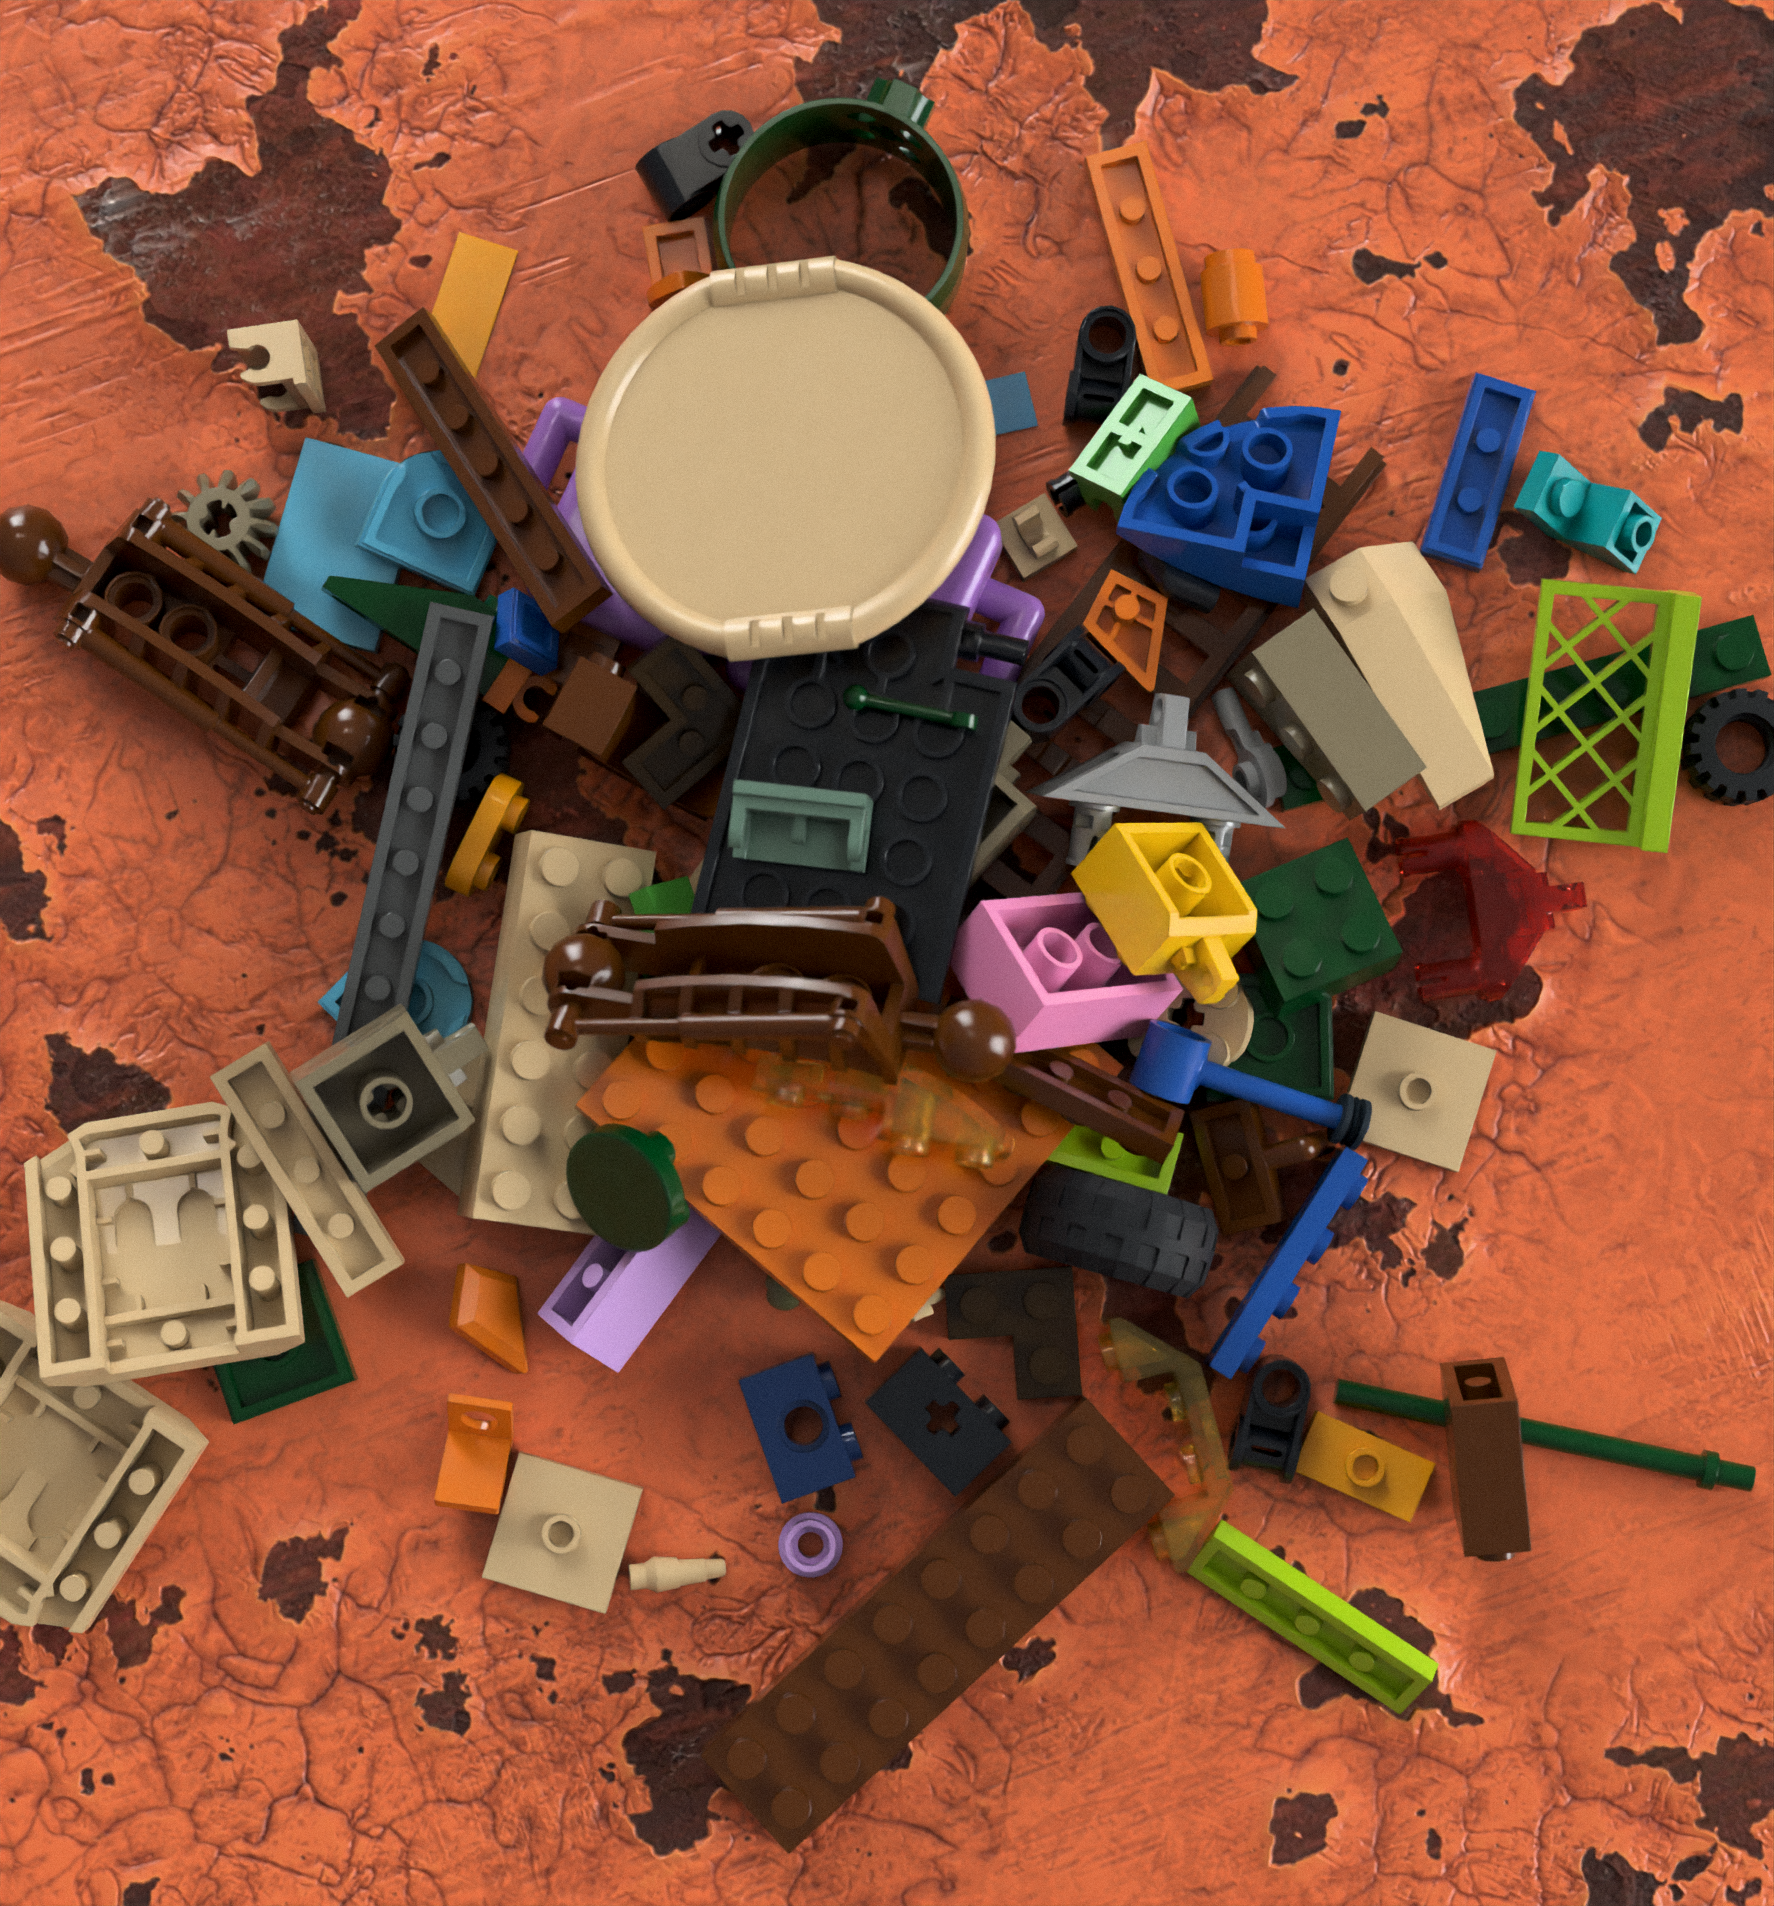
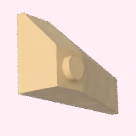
M1414 542L1360 547L1305 578V610L1308 613L1314 608L1427 768L1417 774L1416 777L1438 811L1493 780L1494 772L1447 591Z

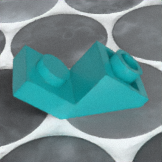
M1539 451L1514 505L1517 511L1545 535L1632 574H1637L1646 552L1654 542L1656 530L1662 519L1631 490L1591 483L1560 454Z

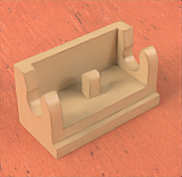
M298 319L227 330L229 348L238 352L249 369L240 374L244 382L253 386L282 383L287 389V392L280 397L268 396L261 399L260 404L263 408L271 412H286L310 408L313 413L326 412L318 352Z

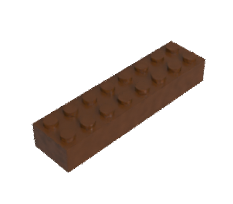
M1081 1395L705 1742L700 1756L783 1849L790 1854L1164 1507L1175 1494L1091 1402Z

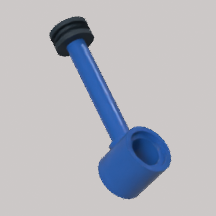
M1156 1019L1150 1021L1128 1080L1135 1087L1166 1100L1189 1104L1194 1090L1201 1085L1327 1127V1139L1331 1143H1339L1341 1146L1345 1145L1355 1150L1363 1141L1369 1129L1372 1114V1104L1370 1101L1365 1099L1359 1100L1358 1097L1354 1098L1353 1095L1343 1093L1337 1102L1334 1103L1208 1061V1052L1212 1041L1208 1038L1169 1022Z

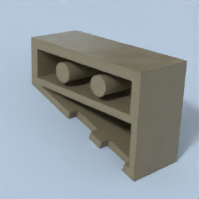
M1314 608L1252 651L1224 675L1316 781L1318 791L1328 806L1337 813L1343 812L1349 821L1369 810L1427 768Z

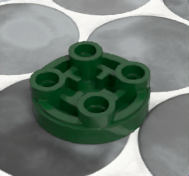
M604 1124L580 1138L572 1147L566 1164V1178L571 1198L587 1225L599 1237L611 1245L631 1252L652 1250L671 1237L680 1227L688 1222L690 1217V1210L684 1199L681 1180L673 1165L676 1157L674 1146L668 1137L661 1132L650 1131L644 1134L627 1125Z

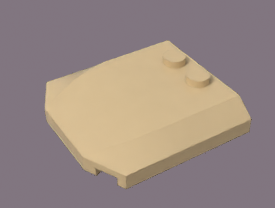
M207 1102L87 1122L67 1134L69 1141L41 1160L36 1155L24 1163L39 1379L46 1386L88 1387L279 1355L305 1343L292 1209L228 1106Z
M1 1300L0 1617L15 1625L33 1627L36 1624L70 1628L68 1632L82 1634L94 1622L209 1444V1441L189 1418L131 1379L88 1387L46 1386L39 1379L35 1315Z

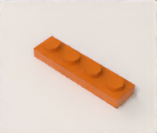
M1146 140L1085 156V170L1125 312L1131 316L1136 327L1135 348L1143 375L1182 393L1211 386L1214 379Z

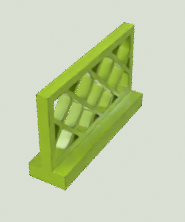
M1541 578L1509 830L1511 834L1639 847L1642 851L1668 853L1702 601L1701 596L1688 591H1663ZM1554 594L1582 597L1597 617L1569 639L1565 640L1551 622ZM1592 598L1617 601L1602 611ZM1629 602L1656 604L1652 630L1632 646L1627 643L1609 620L1610 617ZM1603 624L1625 652L1594 675L1572 647ZM1550 632L1559 642L1560 646L1547 655ZM1650 644L1648 666H1646L1637 654ZM1567 652L1587 677L1588 681L1557 704L1543 686L1544 671ZM1631 659L1646 677L1643 695L1622 710L1602 686L1601 682ZM1595 687L1615 712L1616 716L1588 738H1585L1564 711ZM1542 695L1552 709L1539 718ZM1642 708L1638 731L1629 717ZM1559 716L1580 744L1549 767L1535 749L1536 734ZM1623 723L1637 740L1636 756L1613 773L1592 746ZM1587 751L1608 778L1577 801L1556 774ZM1534 758L1544 772L1531 781ZM1633 772L1630 794L1620 781ZM1550 779L1572 805L1551 823L1526 820L1529 795ZM1615 786L1629 803L1626 830L1598 828L1584 809ZM1579 814L1588 826L1568 825L1566 823Z

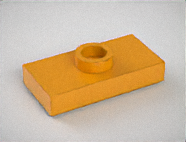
M1315 1410L1302 1439L1301 1451L1295 1472L1411 1523L1436 1463Z

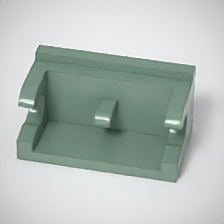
M734 779L728 834V847L733 848V858L865 873L874 803L867 794Z

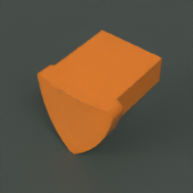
M704 216L642 226L652 285L646 292L649 307L658 308L672 296L710 276L713 269Z

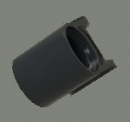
M721 110L711 114L708 118L678 137L667 140L651 149L638 161L635 170L667 221L683 220L700 211L712 199L717 197L724 174L736 155L730 156L726 150H720L718 143L728 138L733 145L738 144L740 150L754 131L751 123L742 114L735 111Z
M1112 305L1100 306L1090 311L1083 319L1076 341L1073 369L1069 372L1062 426L1072 427L1076 421L1102 425L1132 385L1131 371L1136 341V327L1131 316L1123 309ZM1104 326L1115 329L1122 338L1123 346L1114 353L1104 354L1098 352L1089 341V334L1092 330Z
M1082 623L1072 629L1018 687L1010 721L1012 720L1028 734L1034 744L1048 742L1057 736L1084 708L1087 709L1095 703L1127 669L1120 661L1112 663L1087 638L1089 630ZM1032 696L1044 697L1054 706L1056 716L1048 723H1033L1024 715L1021 706L1022 702Z
M1271 1354L1260 1358L1250 1369L1240 1412L1235 1419L1226 1457V1470L1236 1472L1240 1467L1278 1475L1280 1483L1291 1484L1299 1460L1303 1436L1302 1429L1311 1396V1383L1307 1373L1292 1359L1283 1355ZM1277 1369H1286L1292 1372L1295 1379V1388L1292 1395L1282 1402L1266 1400L1262 1392V1384L1265 1377ZM1252 1445H1256V1446H1260V1447H1264V1448H1268V1449H1273V1450H1277V1451H1276V1452H1270V1451H1266V1450H1261V1449L1253 1448V1447H1251V1446H1252Z

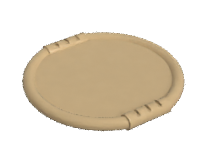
M836 256L711 271L710 276L672 296L650 313L614 353L595 386L581 424L576 452V492L584 533L593 556L605 577L621 598L650 624L688 646L713 655L726 657L730 662L856 649L860 643L875 637L897 624L918 608L945 581L971 543L984 514L992 485L996 438L992 404L978 363L956 328L926 298L904 283L880 271L853 262L839 260Z

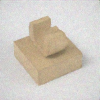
M1043 493L996 522L1001 531L1002 550L1022 582L1027 581L1072 554L1078 547L1046 493Z

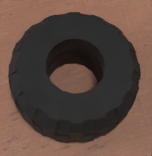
M1048 1165L1033 1179L1024 1205L1018 1234L1021 1236L1025 1253L1189 1298L1201 1286H1204L1214 1256L1219 1229H1217L1213 1211L1206 1207L1100 1176L1056 1165Z

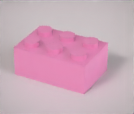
M1082 892L981 901L958 929L950 964L957 976L958 982L970 999H983L997 1005L1010 1018L1016 1034V1050L1014 1053L1142 1037L1147 1031L1150 1021L1152 1019L1157 1020L1183 990L1174 974L1133 976L1128 967L1117 956L1116 947L1097 916L1088 908Z

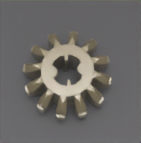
M224 470L222 472L218 487H215L206 474H199L197 476V484L201 493L194 497L187 490L181 489L178 491L177 498L188 508V511L174 512L171 519L251 573V565L246 557L253 552L259 559L268 560L271 552L259 540L260 538H274L279 533V527L275 523L264 520L276 510L274 502L269 497L257 499L260 485L252 478L243 481L238 486L236 475L231 470ZM227 513L232 518L229 522L231 533L221 537L216 532L219 528L217 517Z

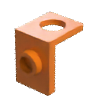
M449 1393L447 1399L448 1434L434 1496L435 1505L496 1515L499 1513L514 1438L513 1403ZM482 1412L493 1416L496 1420H476L464 1413Z

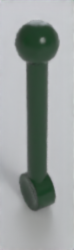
M859 684L848 686L843 693V702L851 710H859L867 706L945 723L971 731L976 730L979 718L964 712H952L869 694Z

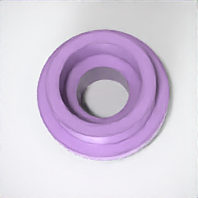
M804 1512L792 1517L784 1525L779 1536L778 1549L783 1563L790 1571L802 1577L812 1578L822 1576L836 1566L842 1554L843 1540L838 1526L828 1516L818 1512ZM814 1532L822 1538L823 1548L817 1555L808 1556L800 1551L798 1540L803 1534Z

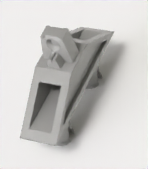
M1156 693L1154 695L1149 725L1138 724L1134 742L1124 741L1026 791V793L1066 799L1069 800V806H1075L1068 857L1065 860L1066 864L1075 866L1079 865L1087 853L1107 833L1111 827L1113 812H1120V807L1190 816L1191 822H1202L1228 864L1234 828H1240L1241 823L1277 828L1285 827L1205 752L1196 751L1197 732L1187 730L1190 698L1165 693Z

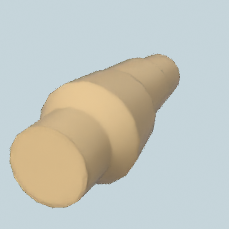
M652 1557L645 1563L628 1564L630 1589H649L658 1593L676 1589L680 1586L706 1582L708 1579L725 1576L726 1563L723 1559Z

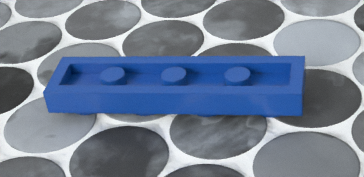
M1347 1146L1337 1148L1203 1362L1205 1365L1228 1379H1232L1237 1369L1247 1374L1266 1344V1341L1258 1337L1271 1315L1279 1320L1285 1315L1300 1290V1287L1292 1282L1305 1261L1315 1265L1330 1244L1334 1232L1326 1227L1337 1209L1341 1206L1347 1211L1350 1210L1365 1188L1368 1178L1360 1173L1368 1162L1366 1158Z

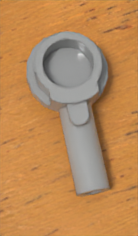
M1229 687L1220 690L1211 696V700L1224 731L1231 738L1238 755V764L1233 767L1232 777L1264 808H1269L1273 806L1276 798L1284 796L1287 791V779L1283 764L1277 753L1273 750L1271 743H1264L1258 730L1252 731L1235 689Z

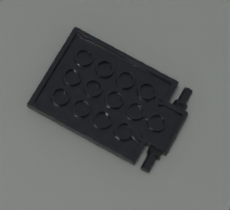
M928 597L918 608L900 622L875 637L860 643L856 649L754 659L690 913H715L718 908L865 906L867 900L871 897H885L892 901L896 908L894 919L898 925L919 987L918 1000L940 1005L1019 687L1017 682L957 669V661L960 658L978 662L981 656L1024 666L1029 648V640L986 631L985 623L968 620L970 607ZM859 684L869 694L952 712H964L979 718L976 730L971 731L945 723L867 706L859 710H851L843 702V693L848 686ZM734 779L867 794L874 803L865 873L733 858V848L728 847V834Z

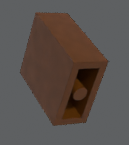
M1505 1358L1439 1363L1453 1510L1464 1556H1476L1483 1561L1497 1562L1514 1557L1516 1552L1531 1551L1519 1406Z

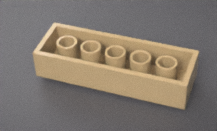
M535 830L515 834L484 1040L489 1049L481 1054L472 1113L476 1121L470 1126L457 1215L474 1219L597 1235L579 1214L567 1184L566 1164L572 1147L580 1138L597 1128L575 1109V1104L627 1047L629 1035H579L575 1047L571 1050H559L549 1045L544 1038V1033L552 1013L547 1006L549 995L541 980L545 956L556 942L571 935L578 925L585 924L593 902L608 900L619 906L622 914H635L628 894L652 885L656 851ZM626 971L623 992L633 993L638 973Z

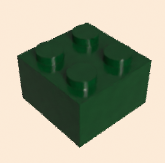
M1348 837L1240 882L1257 908L1256 933L1243 946V949L1254 973L1258 977L1276 1020L1391 972L1402 954V949Z

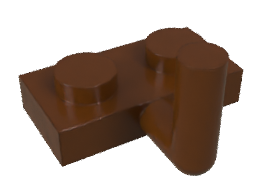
M1243 1099L1189 1112L1222 1236L1290 1219L1276 1169L1329 1154L1336 1146V1144L1328 1141L1326 1129L1269 1144L1258 1104Z

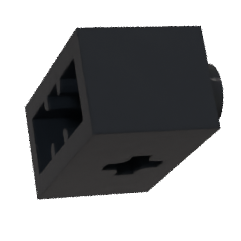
M919 1346L865 1399V1403L956 1497L1011 1443L1010 1439L1002 1432L1010 1421L984 1394L974 1402L957 1385L965 1374L940 1348L929 1356ZM933 1400L941 1406H945L951 1401L958 1405V1408L953 1413L958 1426L951 1433L943 1426L936 1428L934 1431L926 1426L931 1420V1415L926 1407Z

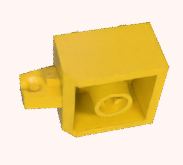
M1202 822L1114 823L1071 873L1085 896L1088 908L1099 919L1116 947L1117 956L1128 967L1133 976L1175 974L1199 1004L1218 1003L1239 981L1231 959L1256 933L1257 908Z

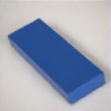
M1477 372L1472 377L1419 551L1422 556L1479 573L1482 569L1536 391Z

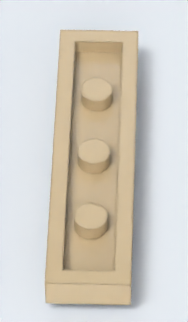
M269 1041L210 1076L218 1092L347 1298L403 1265L405 1262L404 1257L297 1089L292 1077Z

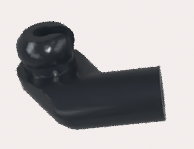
M1140 548L1138 549V565L1164 596L1204 614L1212 611L1220 595V586L1186 573L1146 553Z

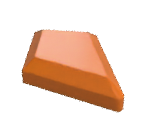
M1111 569L1083 625L1089 630L1088 635L1115 662L1120 661L1127 668L1125 672L1146 693H1152L1155 688L1168 597Z
M468 1263L457 1264L448 1328L512 1373H527L528 1361L517 1276Z

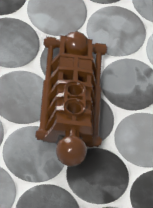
M156 497L154 499L147 498L142 507L134 510L114 532L93 562L68 548V535L62 523L48 510L28 504L8 508L0 515V574L8 581L25 586L44 583L50 580L71 592L53 618V620L59 623L53 634L56 637L55 641L61 647L69 651L72 649L79 650L81 647L205 732L212 730L300 789L296 799L300 802L299 806L312 815L316 813L323 815L338 792L337 784L344 788H350L356 778L372 775L389 760L394 748V728L392 723L398 716L397 710L391 703L397 704L412 681L409 671L396 662H386L382 668H379L294 609L295 603L171 519L170 506L163 500ZM166 546L174 552H176L177 554H179L185 560L166 550ZM133 601H144L152 605L151 610L140 618H133L122 611L125 605ZM291 628H295L317 643V645L311 648L293 635ZM196 632L207 638L200 648L193 651H184L175 645L176 640L186 633ZM238 639L265 655L253 674L227 658ZM334 655L372 681L370 685L371 690L330 667L332 656ZM227 679H229V680H231L232 682L236 683L237 685L241 686V687H242V690H241L240 688H238L236 685H234L233 683H231L230 681H228ZM318 689L339 701L335 702L320 715L313 732L314 743L291 729ZM236 726H239L240 728L254 736L256 739L254 740L253 738H251L250 736L236 728ZM279 750L316 773H311L310 776H307L276 755L275 752Z
M880 896L869 898L865 906L718 908L715 913L622 914V910L615 903L608 900H597L592 903L585 924L578 925L571 935L556 942L545 956L541 980L549 995L547 1006L552 1013L544 1033V1038L549 1045L559 1050H571L574 1048L579 1035H634L635 1039L640 1042L649 1043V1040L664 1043H683L685 1048L697 1049L699 1044L732 1046L733 1053L744 1055L747 1054L749 1048L781 1053L783 1061L795 1063L798 1057H804L831 1063L833 1071L846 1073L848 1068L879 1076L882 1077L883 1084L893 1086L898 1084L907 1049L934 1053L936 1062L948 1076L965 1083L986 1082L1002 1074L1016 1050V1034L1010 1018L999 1006L983 999L962 1000L944 1009L940 1016L918 1012L919 987L898 925L894 919L896 908L892 901ZM640 930H654V934L642 932ZM626 971L657 976L654 979L637 980L633 993L623 992Z

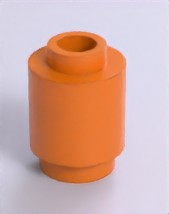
M1234 248L1208 254L1204 257L1205 270L1200 273L1206 335L1219 338L1220 345L1225 347L1243 346L1256 342L1258 340L1257 333L1269 327L1262 265L1255 263V254L1251 249Z

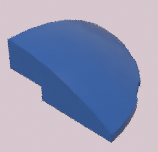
M1307 406L1267 407L1260 410L1255 420L1223 427L1220 420H1216L1194 430L1178 441L1176 452L1166 459L1156 471L1149 467L1142 474L1124 504L1116 534L1146 553L1215 585L1257 599L1299 608L1341 410Z

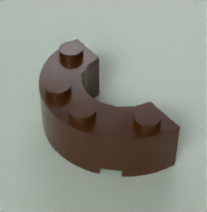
M595 651L591 652L588 659L578 656L542 728L557 740L561 741L562 737L573 742L572 750L646 791L623 765L620 757L668 716L639 683L633 685L622 679L627 670L624 666ZM730 754L671 805L707 822L708 818L714 820Z

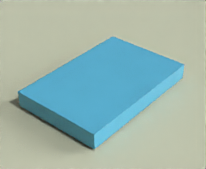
M305 437L279 525V533L273 545L263 582L295 603V610L347 646L377 655L384 632L321 591L329 576L398 585L402 568L354 547L382 481L399 463ZM291 628V631L302 634L295 628Z

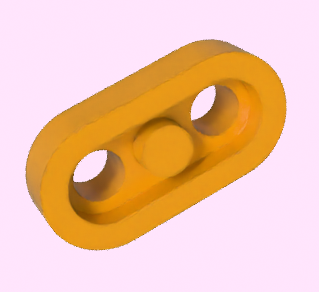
M500 773L493 779L452 861L445 880V887L468 898L474 893L476 888L485 892L489 889L502 862V857L494 853L505 831L515 834L530 804V800L522 796L523 782L504 773Z

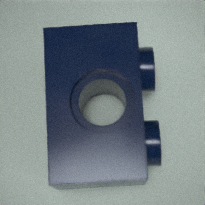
M812 1351L748 1374L738 1380L782 1504L856 1477V1471L852 1462L864 1457L851 1421L839 1425L831 1401L842 1397L829 1360L817 1364ZM797 1407H810L820 1415L823 1429L816 1439L809 1442H799L791 1438L787 1433L785 1418L791 1410Z

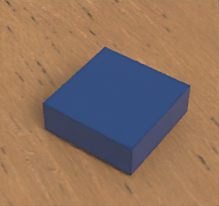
M514 587L498 595L494 649L540 676L557 669L559 631L551 626L537 602Z

